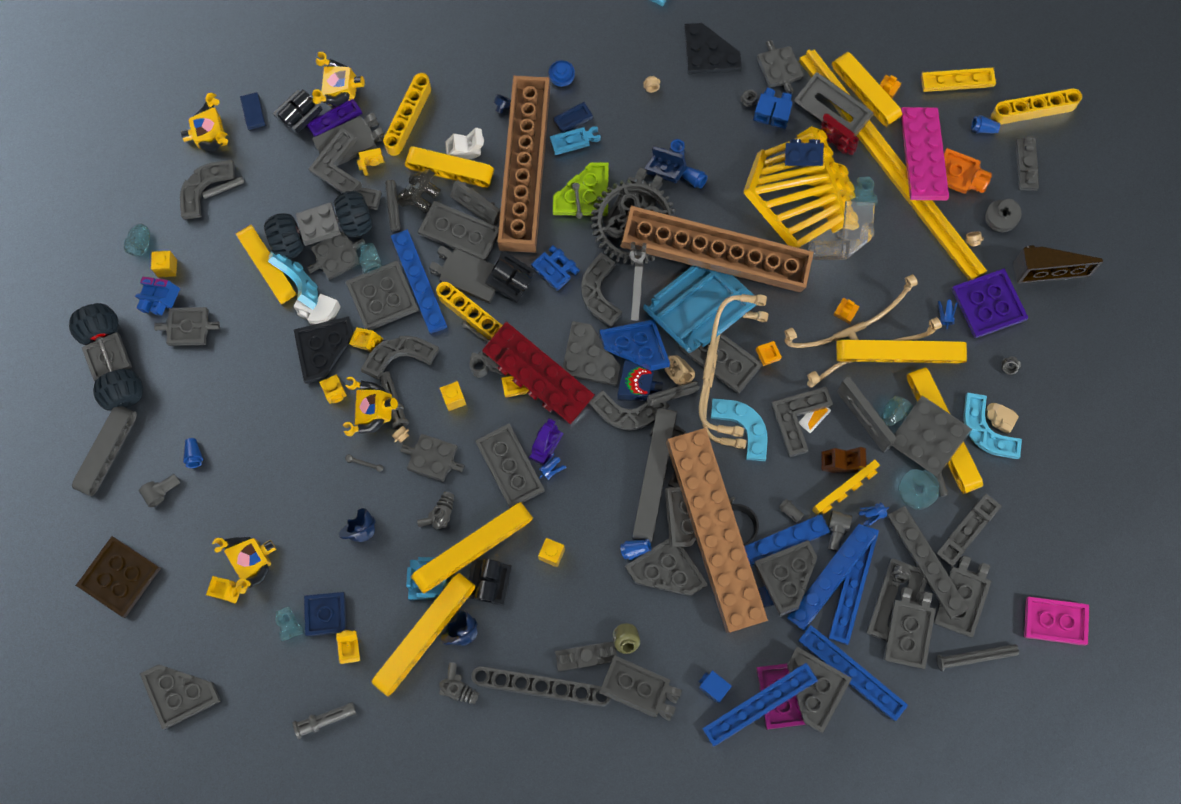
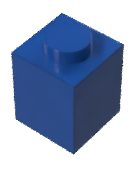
M713 670L710 674L706 672L699 680L701 683L699 689L717 704L732 687Z

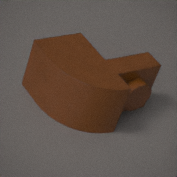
M857 447L847 451L833 448L821 452L822 471L856 473L858 469L866 467V448Z

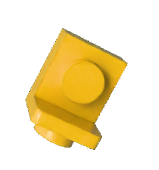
M380 148L359 152L360 159L357 160L359 171L363 170L365 176L368 175L367 166H377L380 163H384Z
M356 327L349 344L352 347L368 350L371 353L383 341V338L373 330Z
M337 374L319 382L329 404L338 403L343 400V397L347 396Z
M212 576L206 595L237 603L242 586L235 587L237 582Z

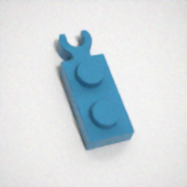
M583 127L550 136L554 154L558 155L588 147L589 141H600V135H593V133L598 132V127H591L589 131H585Z

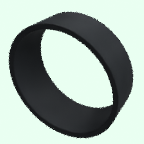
M732 504L733 511L744 512L753 522V535L749 541L744 543L745 546L751 543L757 536L759 521L756 514L749 507L742 504Z

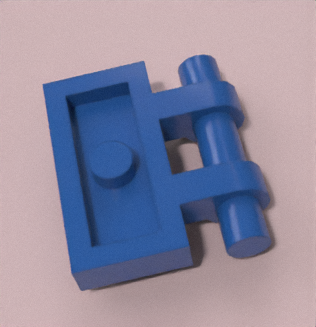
M553 245L549 249L552 253L550 257L544 252L531 266L558 291L571 279L567 272L571 271L576 275L580 269L575 266L576 263L573 260H569L564 255L561 249H557ZM559 260L564 266L561 268L556 261Z

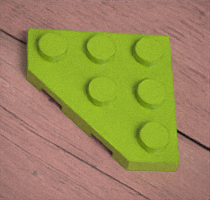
M590 162L561 191L556 192L553 195V215H576L575 190H573L572 185L578 183L580 185L578 192L581 212L584 216H594L591 213L595 209L594 204L599 203L597 198L602 197L603 191L607 192L609 163ZM608 204L604 209L603 216L608 215Z

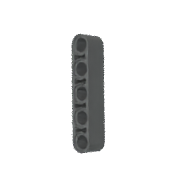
M123 406L112 409L73 480V489L89 496H93L97 492L136 420L137 413Z

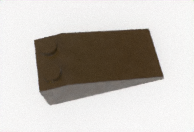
M1030 245L1022 249L1014 260L1013 267L1016 282L1028 283L1090 277L1103 263V259Z

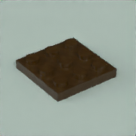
M111 536L75 586L121 617L126 618L161 568Z

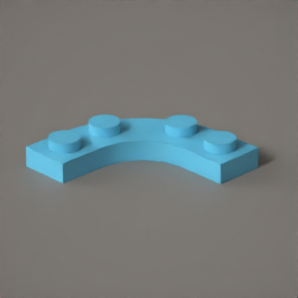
M271 251L268 262L283 271L295 282L298 288L297 300L313 310L318 302L317 284L303 271V266L300 263L293 262L285 255H276Z
M967 393L964 406V424L972 428V431L969 433L971 440L979 448L992 455L1019 459L1022 439L1002 436L993 432L985 419L987 396Z
M713 398L711 419L733 421L742 426L747 434L746 460L766 461L768 436L766 426L760 415L753 408L742 402Z

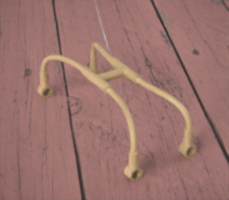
M913 274L906 277V284L901 294L885 310L866 322L863 321L833 334L832 337L809 343H792V340L797 338V335L793 328H789L784 331L786 336L785 343L793 348H807L823 345L834 340L838 341L847 336L850 340H859L855 333L867 328L868 325L891 311L904 298L907 292L918 284L917 279ZM936 317L929 320L930 326L926 332L891 341L921 339L933 334L942 327L939 318ZM838 362L820 376H818L816 371L807 374L809 379L807 385L810 388L814 387L837 368L852 362Z
M733 295L721 303L715 316L711 342L708 346L703 372V385L699 402V416L702 426L706 428L711 440L721 443V445L733 446L738 449H745L747 441L739 438H718L712 435L709 429L715 430L718 433L743 437V427L716 426L707 421V405L710 388H712L720 339V335L716 337L721 313L729 302L741 300V302L765 306L767 297L764 295ZM749 311L743 318L767 322L769 314L763 311Z

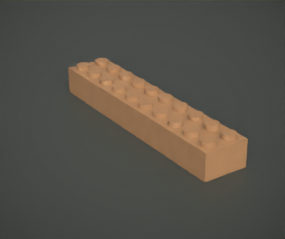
M513 76L498 233L499 251L536 253L550 97L549 77Z
M631 206L629 209L620 247L630 250L631 242H635V248L640 250L643 243H647L646 254L800 293L807 286L814 253Z
M706 428L668 439L666 445L726 633L768 621Z

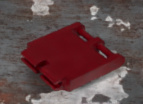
M824 114L821 130L826 133L827 142H832L836 145L841 153L853 155L859 142L855 133L831 115Z

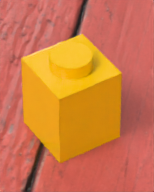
M171 251L152 252L151 270L157 277H174L177 273V259Z
M458 381L440 387L448 411L466 405Z
M546 538L538 555L539 560L558 568L565 551V546Z

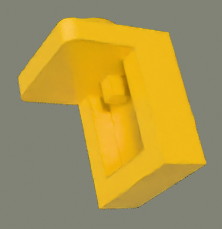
M344 630L341 633H337L336 639L340 664L360 661L357 632Z

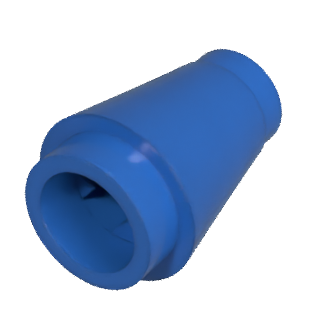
M979 115L973 118L971 130L975 131V133L997 134L1000 130V123Z
M687 167L682 175L693 187L700 189L706 184L708 179L705 172L691 167Z
M188 438L185 440L183 462L188 468H197L202 465L203 457L197 440L195 438Z
M648 539L625 541L624 544H621L620 549L624 559L632 560L651 551V544Z

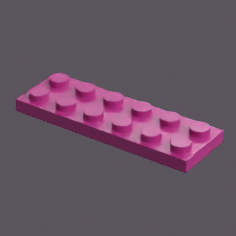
M902 107L901 122L910 200H948L949 191L938 108Z

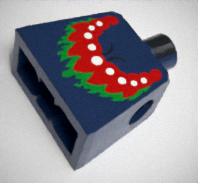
M625 360L618 390V400L647 401L650 392L662 391L663 383L653 381L654 371Z

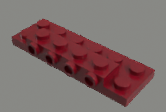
M507 321L482 350L499 365L497 368L505 376L508 373L513 376L514 379L512 381L520 388L524 385L529 390L527 392L528 395L534 400L537 398L544 402L542 406L550 413L554 410L569 424L576 419L595 396V394Z

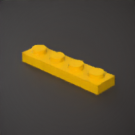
M994 68L922 72L921 74L923 92L995 87L996 85Z
M873 460L815 505L812 511L816 516L821 512L823 515L833 508L831 506L832 503L836 500L840 503L848 496L846 493L850 489L853 491L857 490L863 485L861 482L867 477L869 480L878 473L876 469L880 464Z

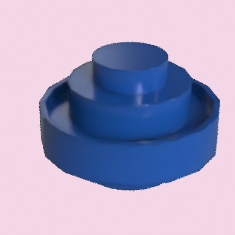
M556 61L550 66L549 78L556 86H567L574 80L575 70L568 61Z

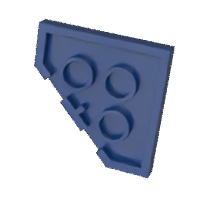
M654 319L600 330V338L604 350L650 371L670 367V361Z

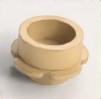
M649 76L643 82L647 92H655L660 88V79H657L655 76Z
M979 231L966 234L965 242L969 246H978L984 240V237H982Z
M404 426L400 427L392 435L395 439L394 442L399 441L402 443L409 436L407 433L409 429H406Z

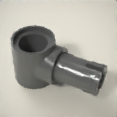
M173 474L160 483L152 481L144 484L139 489V492L148 507H154L165 499L166 492L181 483L176 475Z
M832 511L828 524L831 532L828 545L829 550L838 552L840 549L843 535L849 532L852 515Z

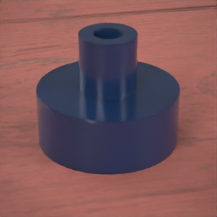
M496 95L494 103L498 105L496 111L502 113L504 109L509 110L511 100L505 96Z

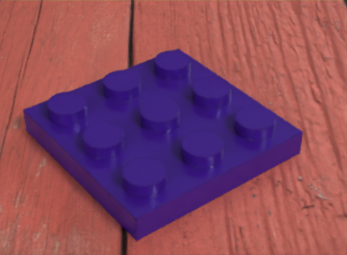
M1005 268L958 284L951 289L974 339L1028 319Z

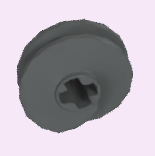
M1012 199L994 201L986 210V223L995 231L1008 232L1019 223L1022 216L1021 208Z

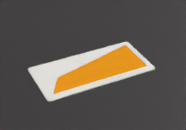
M825 408L807 413L799 421V424L811 433L831 410Z

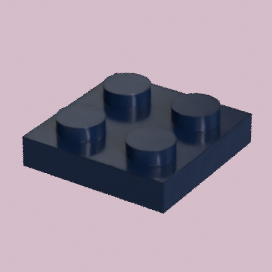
M344 592L304 596L305 636L337 634L347 630Z

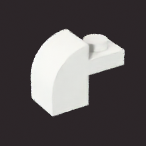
M474 128L467 136L453 134L445 142L447 155L464 159H474L480 156V148L484 143L482 129Z
M323 294L319 295L317 305L313 310L298 300L294 305L297 315L307 319L310 325L334 320L341 307L336 299Z

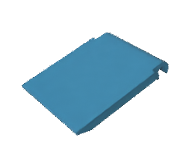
M692 266L658 292L651 299L652 303L649 307L644 304L643 309L683 349L691 353L700 345L705 347L711 342L717 310L726 298L733 295L754 294L733 275ZM741 300L729 302L721 313L716 337L756 305L754 303L741 302Z

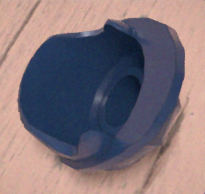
M366 508L359 509L356 518L347 520L348 525L340 530L339 537L341 539H351L355 542L368 541L375 532V517Z
M462 610L458 612L456 621L448 623V629L442 634V643L466 646L472 643L478 634L476 619L467 611Z

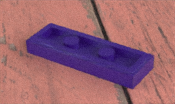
M351 99L307 124V127L313 136L316 137L353 120L363 113L355 100Z

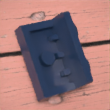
M790 139V143H786L785 166H823L824 143H820V139H809V143H801V139Z
M653 146V157L644 168L647 170L646 174L658 175L664 180L677 183L687 169L684 155Z

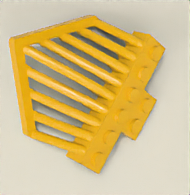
M812 126L798 134L795 139H801V143H809V139H820V143H824L823 166H806L769 175L797 166H785V162L780 163L785 161V153L766 160L767 157L786 150V143H790V141L767 150L762 149L756 154L743 191L785 243L796 248H800L830 228L832 233H835L842 228L854 230L859 227L857 215L850 205L851 200L856 196L854 185L848 177V169L845 165L834 162L833 151L828 146L826 133ZM805 174H806V175H809L808 177H803V178H798V179H793V180H788V181H783V182H778V183L763 185V184H767V183H771V182H775V181H780V180H784V179H788V178H792V177H797V176H801V175H805ZM806 184L814 186V188L768 201L763 200L759 196L761 193ZM810 196L819 197V199L775 215L770 209L774 206ZM817 207H823L824 209L790 228H786L781 222ZM824 218L828 220V222L799 240H796L793 236L796 232Z

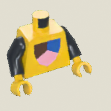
M318 52L317 56L322 58V60L316 58V64L318 66L326 64L327 67H324L322 91L318 89L313 90V102L320 104L323 101L328 106H341L346 101L354 99L356 88L365 86L363 76L357 77L350 67L332 59L328 60L324 52Z
M208 93L202 108L193 117L189 118L190 129L181 131L184 142L194 140L198 148L213 152L220 146L227 145L228 139H226V136L228 134L224 132L220 115L214 105L219 104V99L215 98L216 94Z
M347 377V380L354 381L351 386H345L350 390H354L357 387L360 390H356L355 426L350 422H345L343 424L344 428L351 427V429L343 432L347 436H353L355 432H358V434L376 432L384 423L391 420L392 410L398 407L397 400L392 398L391 394L385 392L383 387L374 382L362 380L357 382L353 377Z
M234 537L225 540L216 538L212 542V544L217 543L220 545V547L214 549L215 552H221L223 548L226 549L224 552L240 578L235 587L243 586L240 590L241 594H244L247 588L263 582L269 571V566L272 564L267 555L276 550L271 540L262 545L258 540L251 537Z

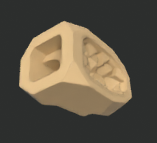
M678 355L668 356L670 367L665 368V371L676 384H686L695 378L693 368Z
M991 403L985 409L992 426L1006 434L1011 432L1019 417L1013 410L997 403Z

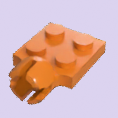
M946 148L944 160L948 188L966 194L970 189L984 193L990 183L992 173L980 168L981 161Z

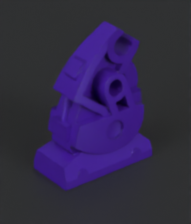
M550 418L539 429L531 454L528 457L542 466L551 457L563 436V433L555 425L556 421Z

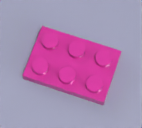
M1035 597L1026 598L1024 638L1083 646L1088 645L1089 604Z

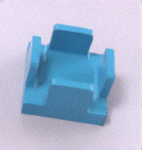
M418 557V560H410V567H407L406 584L409 590L408 600L435 601L450 582L449 577L428 592L422 593L411 578L415 571L436 557Z

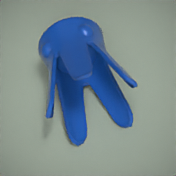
M680 139L673 140L669 151L684 155V142Z
M950 299L947 301L945 314L941 302L938 301L940 322L942 325H946V329H948V325L955 324L954 314L958 304L956 302L953 310Z
M555 452L546 464L539 468L542 473L539 479L545 476L549 480L554 474L567 468V466L562 465L552 470L560 462L559 457H554L551 460Z
M880 502L879 504L876 503L875 506L860 508L866 510L860 511L858 514L860 516L865 515L867 518L871 517L863 523L864 526L868 525L869 527L878 519L887 517L886 509H889V507L885 508L883 503Z

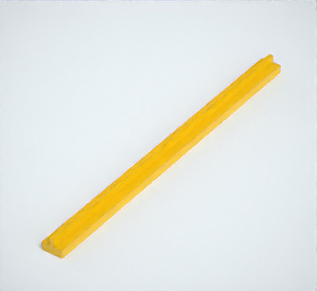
M809 49L804 56L800 57V64L811 78L818 72L849 94L815 49L812 51ZM831 102L844 120L847 122L853 121L851 115ZM869 120L858 133L857 137L965 277L970 281L984 275L987 272L986 268L932 200H910L907 167Z

